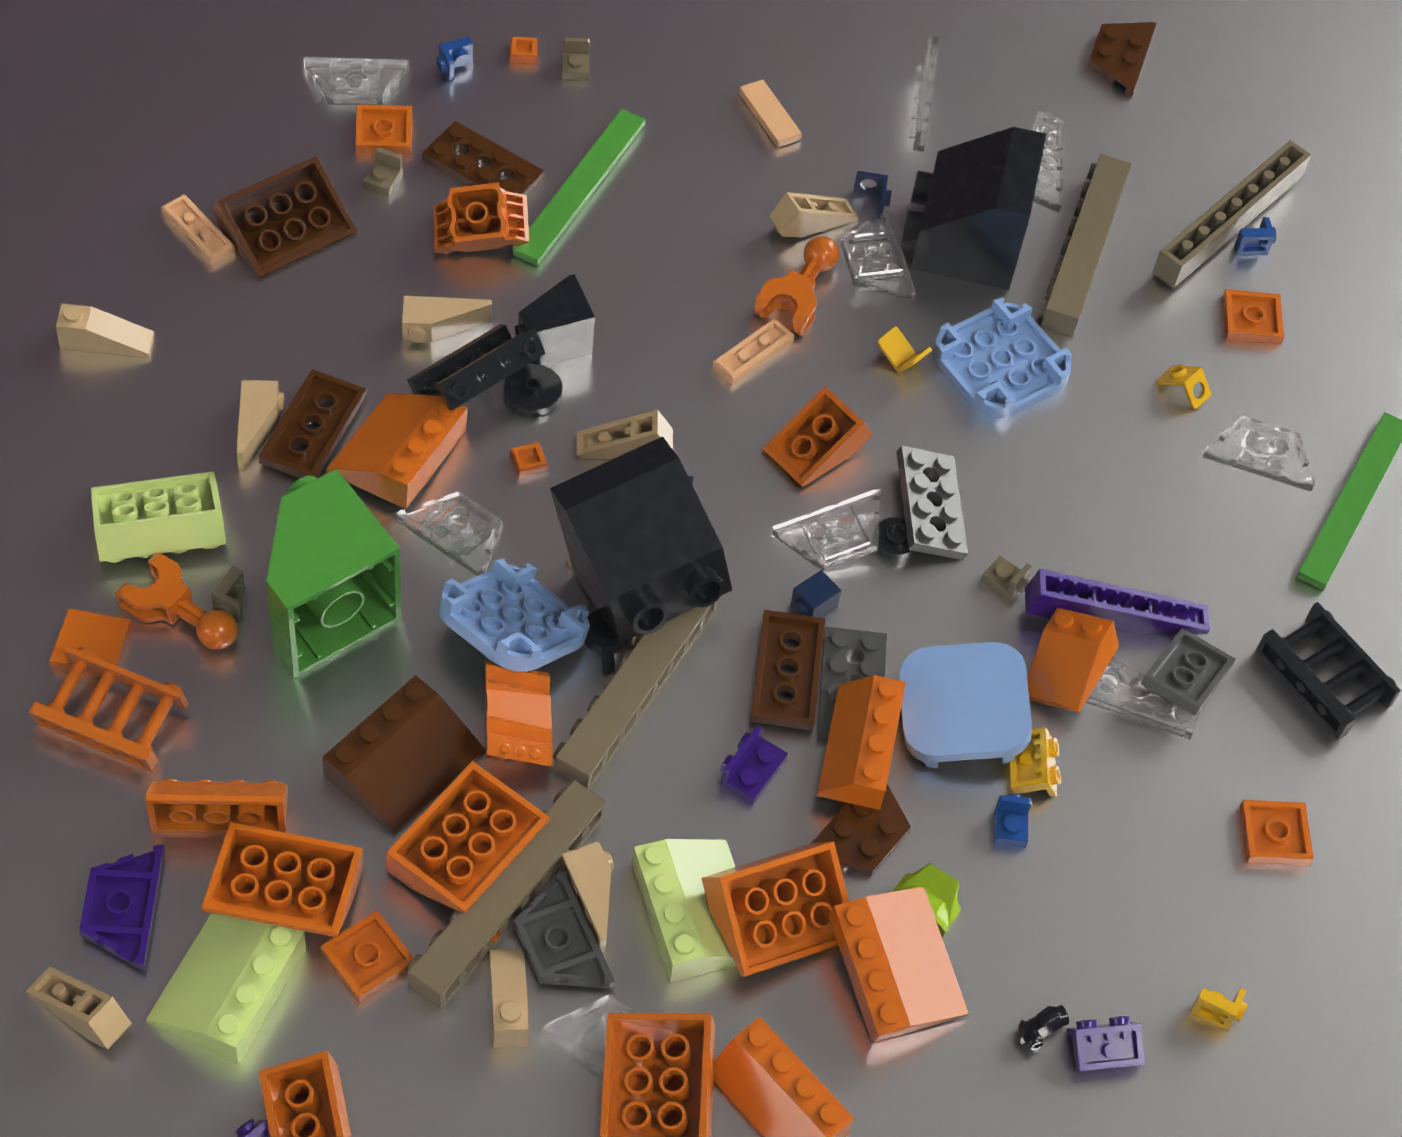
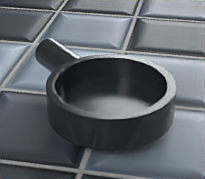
M890 517L878 523L873 535V546L880 556L891 561H903L910 558L916 552L909 550L905 519Z
M595 610L587 616L590 627L584 642L592 651L602 655L603 673L610 675L612 672L615 673L614 653L621 651L627 645L628 640L620 643L601 613Z

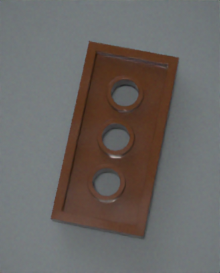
M454 121L422 152V161L467 186L499 182L500 187L505 191L528 195L544 179V170L457 121ZM456 151H465V152H467V154H459V155H457V154H455V152H456ZM480 163H486L490 166L478 167L477 165ZM509 176L512 179L501 180L500 177Z
M312 369L258 456L259 463L297 478L305 476H315L318 478L366 398V388ZM326 400L334 403L330 407H321L319 403ZM317 422L321 425L317 429L306 427L307 424ZM304 444L307 446V449L295 451L292 447Z
M764 610L750 722L813 731L826 618ZM794 639L799 643V646L790 648L783 641ZM791 665L796 669V672L786 674L781 671L780 667ZM781 691L789 692L792 694L793 699L783 701L778 698L777 693Z

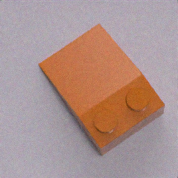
M825 386L762 449L803 488L853 456L873 434L865 422Z
M1057 608L1043 630L1027 678L1029 700L1079 713L1119 647L1114 621Z

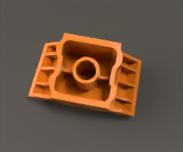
M499 182L449 188L450 194L448 198L433 206L434 252L448 255L454 251L474 252L501 249L507 245L521 246L529 242L527 195L505 191L500 187Z
M485 660L486 758L493 757L499 761L513 759L552 767L549 673L537 670L527 672L512 671L492 661Z

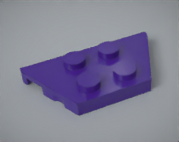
M164 845L153 846V851L137 857L130 854L119 858L114 863H105L91 868L79 928L80 935L83 938L131 965L144 970L146 968L165 854Z

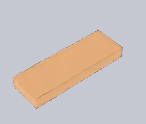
M763 79L740 87V96L777 148L801 140V131Z
M185 194L161 207L162 215L211 265L235 253V245Z
M774 318L715 359L712 368L733 385L794 341L795 335Z

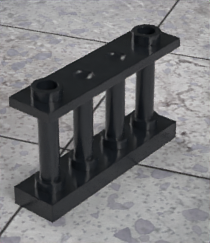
M499 324L410 377L407 381L413 394L443 396L448 409L452 411L543 356L546 352L535 327H530L512 338L507 326Z
M1316 602L1305 619L1306 625L1284 638L1280 637L1274 629L1268 631L1263 635L1256 651L1333 736L1339 740L1348 734L1356 720L1353 716L1354 714L1376 700H1379L1387 709L1390 708L1401 690L1395 681L1387 676L1335 621L1332 614L1325 610L1319 602ZM1317 633L1328 646L1305 660L1300 659L1291 648ZM1337 655L1348 668L1325 683L1322 682L1311 670ZM1358 677L1369 691L1346 705L1342 704L1332 692Z

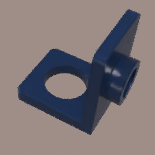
M857 171L853 191L880 196L877 220H881L884 206L889 207L892 193V190H887L888 175ZM871 179L877 185L868 188L863 186L861 181Z

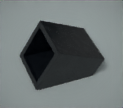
M575 274L569 275L518 312V325L515 326L516 336L530 327H535L546 354L530 364L549 366L593 353L595 316Z

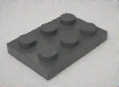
M1181 628L1146 673L1141 685L1179 706L1182 710L1196 716L1232 668L1236 659Z

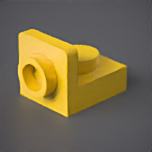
M1203 987L1190 1013L1228 1030L1234 1020L1241 1021L1248 1004L1243 1002L1247 990L1240 987L1233 1001L1226 999L1220 992L1210 991Z

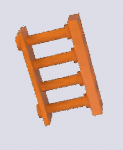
M66 645L64 652L73 665L51 703L48 702L47 705H43L39 702H34L29 711L34 722L39 726L153 772L158 759L152 750L151 743L172 705L185 710L189 704L183 690L173 683L166 682L161 684L97 658L94 652L85 647L75 649ZM85 669L101 675L102 677L80 715L77 714L76 717L65 714L63 708ZM116 681L131 687L110 727L106 726L105 729L94 726L92 720L113 682ZM145 693L160 699L139 739L135 738L134 741L124 738L121 732L142 694Z

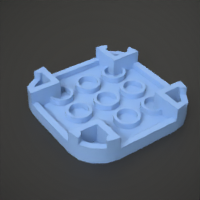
M1004 298L993 300L991 308L954 326L947 322L940 328V332L935 340L933 357L938 367L973 408L989 417L1004 418L1011 416L1058 393L1065 387L1071 372L1072 355L1068 348L1059 349L1031 317L1032 308L1025 302L1023 306L1015 303L1004 302Z
M505 558L495 560L492 570L462 583H458L453 578L445 583L437 608L439 617L447 626L488 659L503 668L521 672L535 670L578 650L584 644L590 627L587 618L589 610L582 603L570 607L534 579L537 568L529 563L526 564L524 569L515 565L505 564Z
M998 642L929 646L915 650L901 664L899 678L900 681L906 682L902 700L904 743L907 753L910 752L914 758L926 763V767L938 768V762L1002 758V764L1015 761L1014 757L1024 751L1028 744H1031L1032 720L1026 665L1023 656L1014 647Z

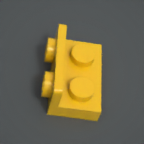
M1046 727L1032 729L1031 744H1028L1024 751L1014 757L1015 761L1010 762L1011 789L1014 794L1046 789L1050 797L1057 796L1056 785L1061 783V776L1058 766L1055 765V757L1059 756V745L1057 739L1051 737Z

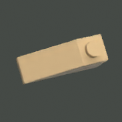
M791 192L785 193L769 216L776 226V231L781 236L798 238L853 223L859 218L846 198Z
M404 295L402 341H412L415 343L434 342L491 323L492 300Z
M61 304L56 323L60 349L149 358L154 331L92 306Z
M241 380L236 452L238 471H245L278 424L279 411H284L285 395L284 393H279L278 381Z
M654 410L577 431L576 456L579 459L612 460L662 436L673 449V429L659 410Z
M597 841L563 853L560 869L561 872H565L601 951L605 952L611 872L614 870V862L609 851L604 852L600 842Z
M524 949L490 950L493 1048L528 1046L529 1020Z
M50 966L25 991L29 997L84 1038L107 1050L132 1024L112 996Z

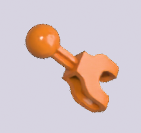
M817 236L806 244L803 252L805 265L799 273L790 270L786 276L770 279L764 284L755 300L753 314L761 318H767L775 310H787L794 315V327L791 332L804 336L815 320V310L817 307V300L814 294L815 278L819 272H826L834 268L839 260V248L829 237Z
M156 553L147 561L150 574L156 580L154 584L149 587L138 588L126 583L114 593L119 607L139 622L165 621L173 625L179 618H182L196 627L199 641L209 649L223 650L232 645L237 637L238 625L234 617L224 610L216 609L206 612L195 605L190 588L183 582L179 564L161 553Z

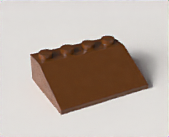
M317 156L218 200L211 210L224 235L235 245V250L258 279L358 231Z
M415 675L322 757L325 778L395 836L440 795L472 761L476 762L486 752V749L443 698Z

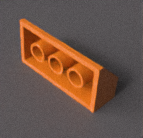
M872 675L839 684L816 796L880 810L887 787L905 681Z
M165 779L163 781H152L146 793L145 802L151 832L227 833L230 822L285 833L287 831L289 802L287 783H279L274 780L264 781L263 783H247L243 780L212 782L211 780L201 779L196 782H180L175 779Z
M761 1017L737 1034L714 1060L713 1084L761 1137H846L850 1133L854 1117Z
M328 1051L259 1071L270 1137H352L338 1065Z

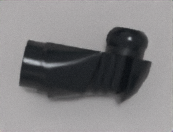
M1063 1005L1057 1007L1047 1006L1028 1021L1022 1019L1018 1026V1037L1021 1044L1026 1045L1029 1050L1041 1048L1044 1037L1069 1024L1066 1009Z

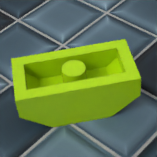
M928 863L914 873L905 874L892 892L924 887L941 937L943 938L961 911L958 902L959 881L931 863Z

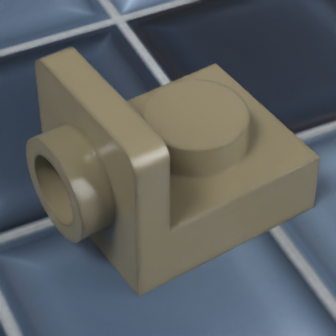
M563 38L562 80L589 81V38Z
M377 147L375 150V162L363 180V188L389 197L403 175L402 156L393 151Z
M999 556L982 574L981 582L1011 601L1018 592L1020 594L1025 592V587L1031 580L1029 575L1032 566L1027 563L1022 569H1019Z
M232 566L211 593L213 610L219 609L230 613L237 623H240L243 619L242 603L240 602L246 591L243 571Z

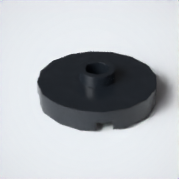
M528 364L505 379L504 393L506 402L514 411L520 414L531 416V413H539V416L545 415L556 409L561 402L563 390L561 379L552 369L544 365Z

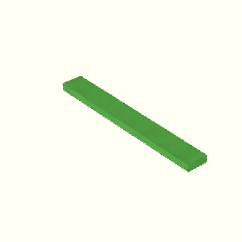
M624 109L619 111L530 226L529 242L513 248V256L538 267L644 128L646 119Z
M1384 412L1296 578L1324 591L1402 443L1401 419Z

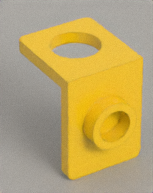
M897 326L890 329L876 341L897 373L915 365L932 351L929 346L916 353Z
M1183 364L1173 365L1157 379V383L1160 385L1183 386L1192 409H1197L1212 395L1202 367L1185 366ZM1197 382H1199L1202 387V392L1199 398H1195L1193 393L1194 386Z

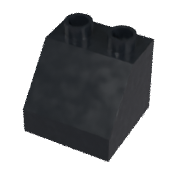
M1010 127L939 150L933 173L918 170L911 203L923 205L925 210L924 213L908 210L901 243L916 246L911 269L1000 289H1010L1031 215L1046 139L1045 133Z
M663 436L550 488L574 575L620 643L639 634H651L659 630L665 622L696 607H708L718 601L722 595L732 591L723 546L680 458Z

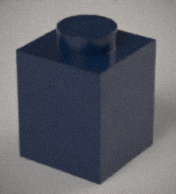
M820 570L794 587L790 605L795 614L822 618L838 607L842 590Z

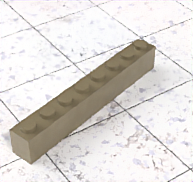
M1289 140L1161 249L1152 273L1175 288L1240 232V229L1248 225L1301 179L1311 154Z
M1100 154L1097 164L1091 163L1086 178L1090 179L1091 182L1084 183L1080 195L1081 198H1084V202L1078 200L1073 215L1078 217L1077 221L1072 219L1068 228L1067 236H1071V239L1064 240L1060 255H1063L1064 259H1057L1053 274L1057 275V279H1050L1046 294L1051 295L1050 299H1043L1039 311L1040 315H1044L1041 327L1073 337L1132 163Z
M718 601L708 607H696L665 622L659 630L651 634H639L636 647L633 651L629 649L624 654L620 663V669L617 673L612 672L608 676L602 694L600 696L595 695L590 701L586 716L583 720L578 718L574 723L568 741L566 743L561 742L556 748L553 759H555V774L571 783L575 780L587 789H590L717 609Z
M575 780L567 789L561 788L554 797L553 805L547 812L545 810L542 811L550 817L549 822L465 914L455 910L450 919L451 923L444 931L440 929L433 935L429 942L430 947L423 955L418 954L413 958L407 969L409 987L442 1009L488 955L489 951L493 949L514 924V919L524 909H527L560 870L562 854L577 849L605 817L606 801ZM496 932H500L496 942H491L490 939Z

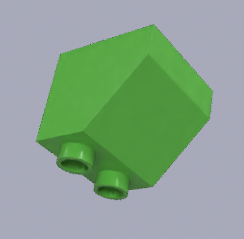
M337 469L318 479L315 476H305L295 481L288 488L285 496L281 497L266 580L273 650L293 678L402 619L400 548Z

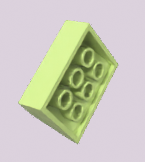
M214 471L91 488L94 531L100 562L116 563L125 558L132 557L151 558L156 553L171 552L173 554H180L189 549H214L219 545L226 544L222 509Z
M664 839L634 847L632 868L669 982L736 966L709 911L701 879L702 877L736 867L726 840Z
M211 913L146 1018V1023L239 1065L306 951L305 931Z

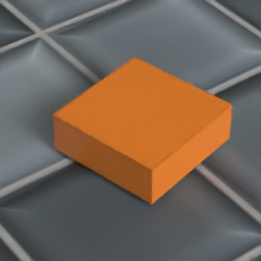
M511 37L510 62L536 64L538 38Z
M539 442L510 449V456L519 478L548 471V464Z

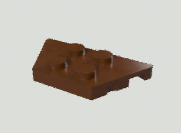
M1157 23L1102 24L1087 66L1095 72L1101 73L1112 84L1116 81L1126 88L1125 93L1132 97Z
M887 784L880 810L846 803L812 843L834 841L841 870L849 869L857 874L871 877L908 835L911 825Z

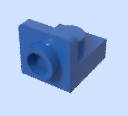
M469 36L439 45V57H436V64L440 73L444 72L448 81L454 80L455 67L473 63V43Z
M1263 217L1259 228L1240 229L1234 245L1236 256L1268 255L1271 245L1276 241V229L1272 227L1269 217Z
M1017 794L999 796L994 809V845L1026 848L1028 844V813L1031 808L1030 798H1023Z

